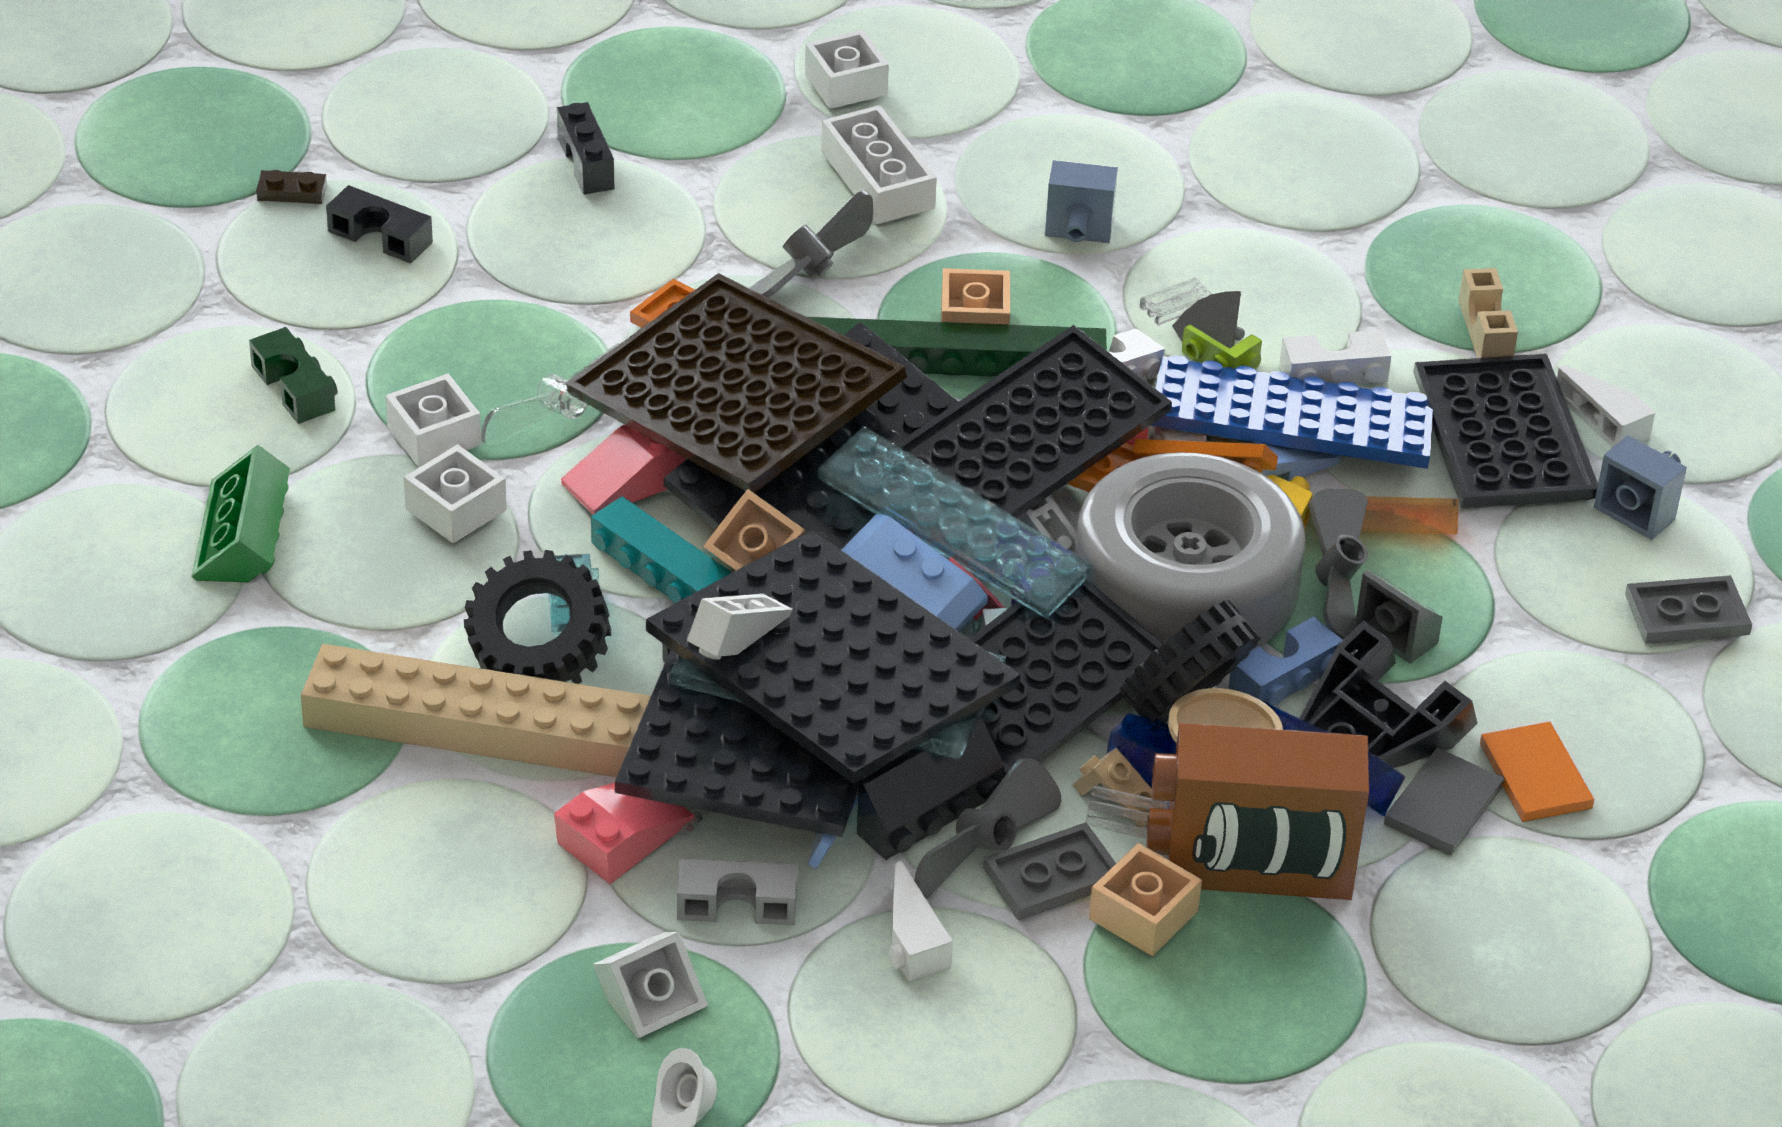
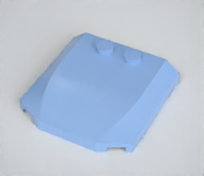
M876 514L841 550L958 632L988 603L987 594L971 576L890 516Z

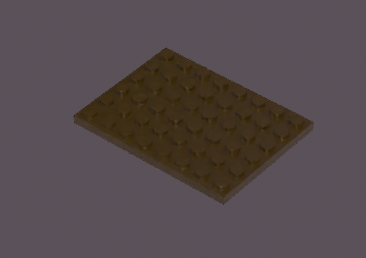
M717 273L566 382L568 393L573 397L745 491L749 489L755 493L907 378L905 366Z

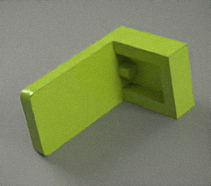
M1192 325L1184 328L1182 353L1196 362L1215 361L1222 364L1224 368L1232 367L1235 369L1239 366H1248L1255 370L1261 363L1262 340L1253 334L1229 349Z

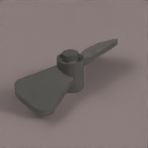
M866 190L857 192L817 234L807 225L800 227L782 246L792 259L749 288L766 297H770L778 292L802 269L809 276L815 273L819 277L822 276L833 265L831 261L834 255L833 252L864 236L869 230L873 221L872 196Z
M1324 489L1317 492L1308 504L1323 557L1316 564L1315 572L1319 581L1327 587L1323 611L1325 623L1332 632L1344 640L1357 627L1350 580L1368 558L1367 549L1359 540L1368 500L1363 493L1357 490Z
M1020 758L1016 760L981 809L968 808L960 814L956 822L957 835L928 851L918 864L914 881L926 899L976 848L999 851L1007 850L1015 840L1017 828L1059 808L1061 792L1047 769L1034 759Z

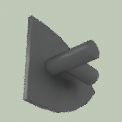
M1226 291L1211 294L1190 306L1172 325L1180 340L1183 342L1184 328L1192 325L1229 349L1232 348L1235 340L1240 341L1245 336L1244 329L1237 326L1241 292Z

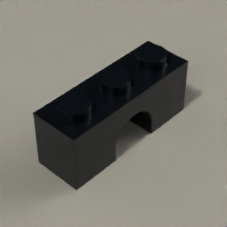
M572 103L557 107L558 140L565 156H573L575 178L583 195L614 190V157L589 103Z
M348 185L326 205L328 232L356 242L367 233L380 232L382 233L383 253L411 264L433 243L432 216Z

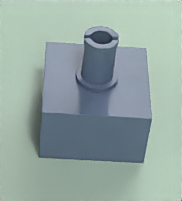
M1053 160L1048 184L1045 236L1066 238L1072 242L1084 240L1110 243L1114 220L1118 167Z
M1627 435L1604 454L1593 508L1653 540L1676 519L1687 467L1681 464L1677 454L1674 453L1669 457L1672 451L1660 453Z

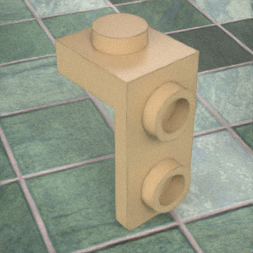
M1117 748L1101 759L1097 755L1091 757L1079 768L1083 775L1072 785L1083 796L1101 783L1140 828L1148 823L1149 808L1163 809L1165 807L1163 801L1152 800V788Z

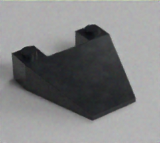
M1363 620L1337 646L1293 731L1367 735L1369 776L1431 756L1436 748L1444 751L1452 749L1478 722L1473 701L1446 681L1440 684L1416 709L1380 683L1378 680L1396 664L1390 639Z

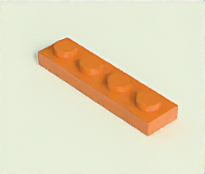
M1135 439L1133 453L1139 458L1178 452L1209 454L1239 462L1262 473V470H1276L1278 456L1265 444Z

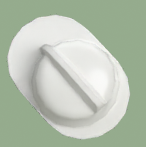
M678 1048L671 1051L663 1060L658 1071L652 1127H694L696 1122H699L713 1107L717 1096L716 1079L713 1073L702 1064L699 1056L691 1049Z

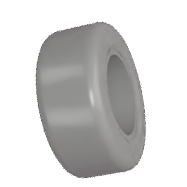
M1178 452L1152 455L1134 460L1115 469L1099 481L1089 492L1078 518L1074 569L1163 644L1171 635L1174 636L1185 624L1195 620L1203 611L1207 612L1216 603L1220 604L1223 600H1230L1260 636L1261 640L1257 643V648L1273 639L1285 627L1296 607L1305 552L1304 526L1297 508L1286 493L1271 479L1249 466L1223 457L1201 453ZM1217 560H1221V561H1222V562H1218V563H1213L1214 561H1217Z

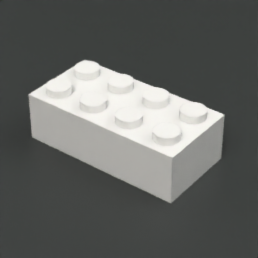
M881 105L822 120L821 152L854 195L860 190H866L872 196L873 221L876 224L935 209L936 175Z

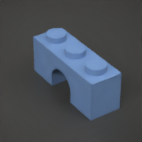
M1312 617L1287 631L1283 658L1268 654L1260 646L1250 651V655L1237 665L1238 667L1230 673L1228 688L1251 695L1269 707L1277 705L1284 698L1298 690L1306 689L1311 683L1320 679L1337 646L1343 640L1317 618Z

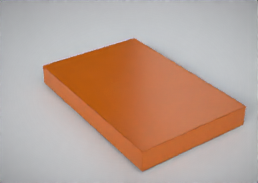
M1551 721L1481 734L1480 745L1495 773L1504 777L1503 787L1522 822L1593 809L1595 799Z

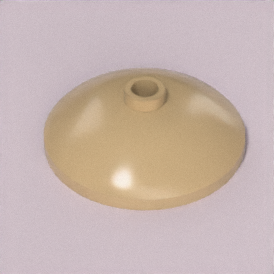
M1222 688L1201 689L1182 696L1172 706L1168 719L1169 731L1176 743L1179 723L1283 730L1282 723L1277 714L1264 702L1246 693Z

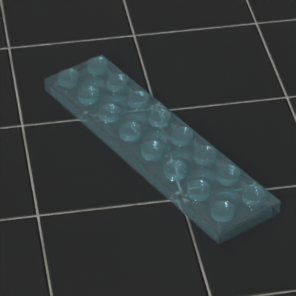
M865 426L818 469V478L872 512L890 516L948 559L952 557L966 570L1046 619L1091 575V563Z

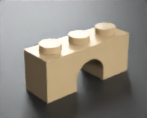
M1496 268L1463 269L1458 301L1477 358L1514 356L1518 330L1511 310H1501L1503 287Z

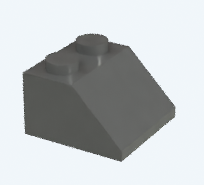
M1368 570L1362 574L1356 614L1357 626L1363 620L1390 639L1393 652L1410 664L1438 644L1443 619L1441 615L1388 580Z

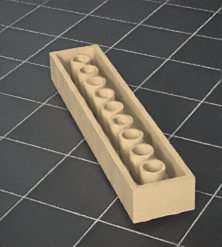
M322 643L302 690L301 705L303 727L617 777L651 695Z

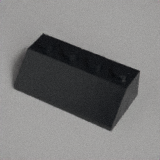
M976 714L859 780L856 834L883 859L888 860L898 853L906 852L913 844L927 836L937 834L942 827L958 819L965 809H975L984 804L1002 781L1005 766L982 717Z

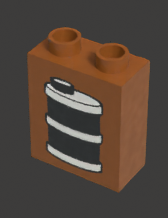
M1179 723L1175 755L1155 753L1152 800L1170 801L1169 809L1149 808L1146 848L1158 855H1166L1167 860L1202 879L1201 890L1352 900L1369 796L1367 735Z

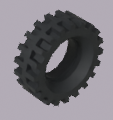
M532 550L523 551L524 560L513 562L511 556L504 558L505 567L498 572L492 567L487 569L485 574L488 581L484 585L475 582L472 591L475 600H466L464 608L468 619L463 620L464 628L468 635V642L481 669L562 682L571 680L575 684L583 682L580 673L585 668L592 673L596 670L598 665L595 656L597 653L601 655L606 654L608 647L605 637L611 636L612 629L608 620L610 614L600 586L596 579H592L589 569L584 564L579 568L576 567L573 557L565 554L561 561L556 560L552 550H545L543 558H534ZM547 593L556 595L567 603L570 619L567 627L555 639L543 645L527 647L515 644L506 637L503 621L506 613L517 601L529 595Z
M1223 600L1220 604L1216 603L1207 612L1203 611L1195 620L1188 622L1174 636L1171 635L1165 640L1161 647L1154 650L1149 655V658L1139 664L1134 669L1135 672L1126 678V683L1120 687L1121 691L1119 692L1146 724L1154 730L1168 721L1170 710L1179 698L1196 690L1213 688L1221 683L1225 676L1233 672L1238 667L1237 665L1250 655L1249 652L1256 648L1261 638L1230 600Z

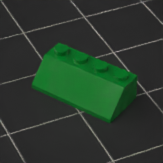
M256 445L211 480L191 575L196 581L248 583L260 573H267L275 562L274 552L276 542L280 536L278 530L281 517L284 514L283 504L285 494L289 488L287 482L290 468L261 446Z

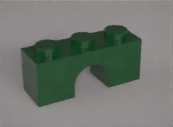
M287 327L249 340L252 368L266 385L280 381L282 405L298 424L336 410L335 395H337L338 390L334 379L322 371L315 356L311 357L308 354L302 340L299 337L295 338Z

